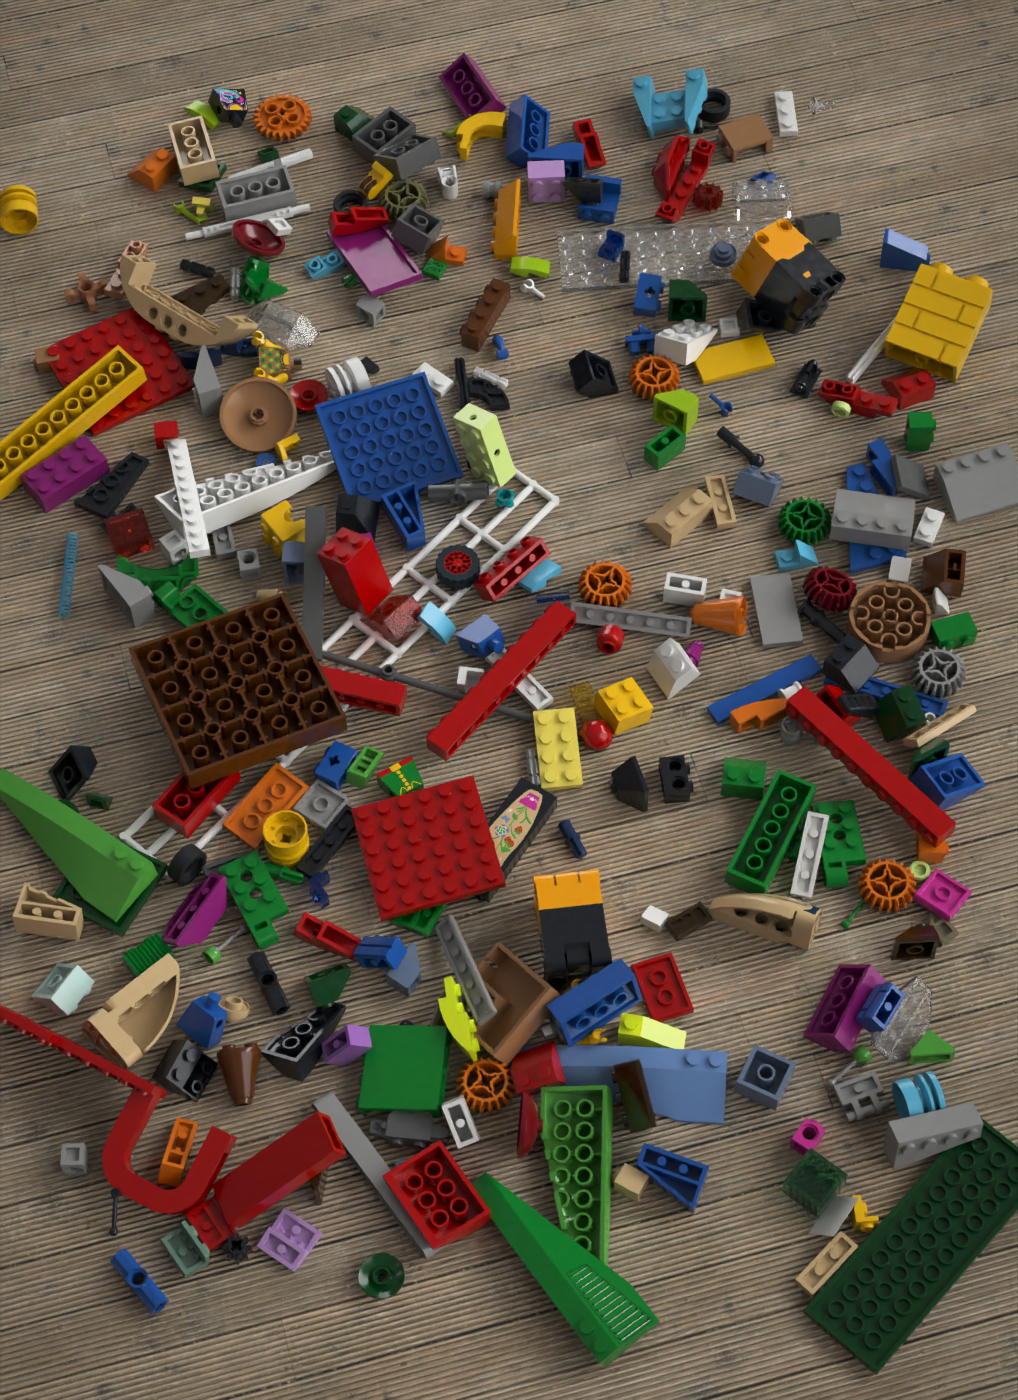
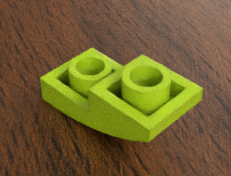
M195 100L184 108L192 118L202 115L204 123L211 130L221 124L211 106L201 101Z
M525 256L511 258L509 270L511 273L527 278L529 273L545 279L549 275L550 261Z

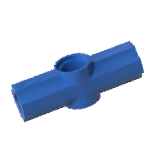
M126 1248L117 1252L110 1260V1263L152 1314L160 1312L165 1308L169 1300ZM142 1277L145 1279L140 1285L134 1284V1281Z

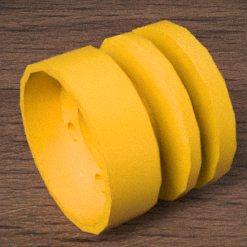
M13 185L4 188L0 192V224L5 231L18 235L27 234L38 226L37 197L31 188Z
M291 810L273 813L266 819L263 825V838L269 860L282 867L284 865L287 867L297 865L310 849L308 827L305 819L299 813Z

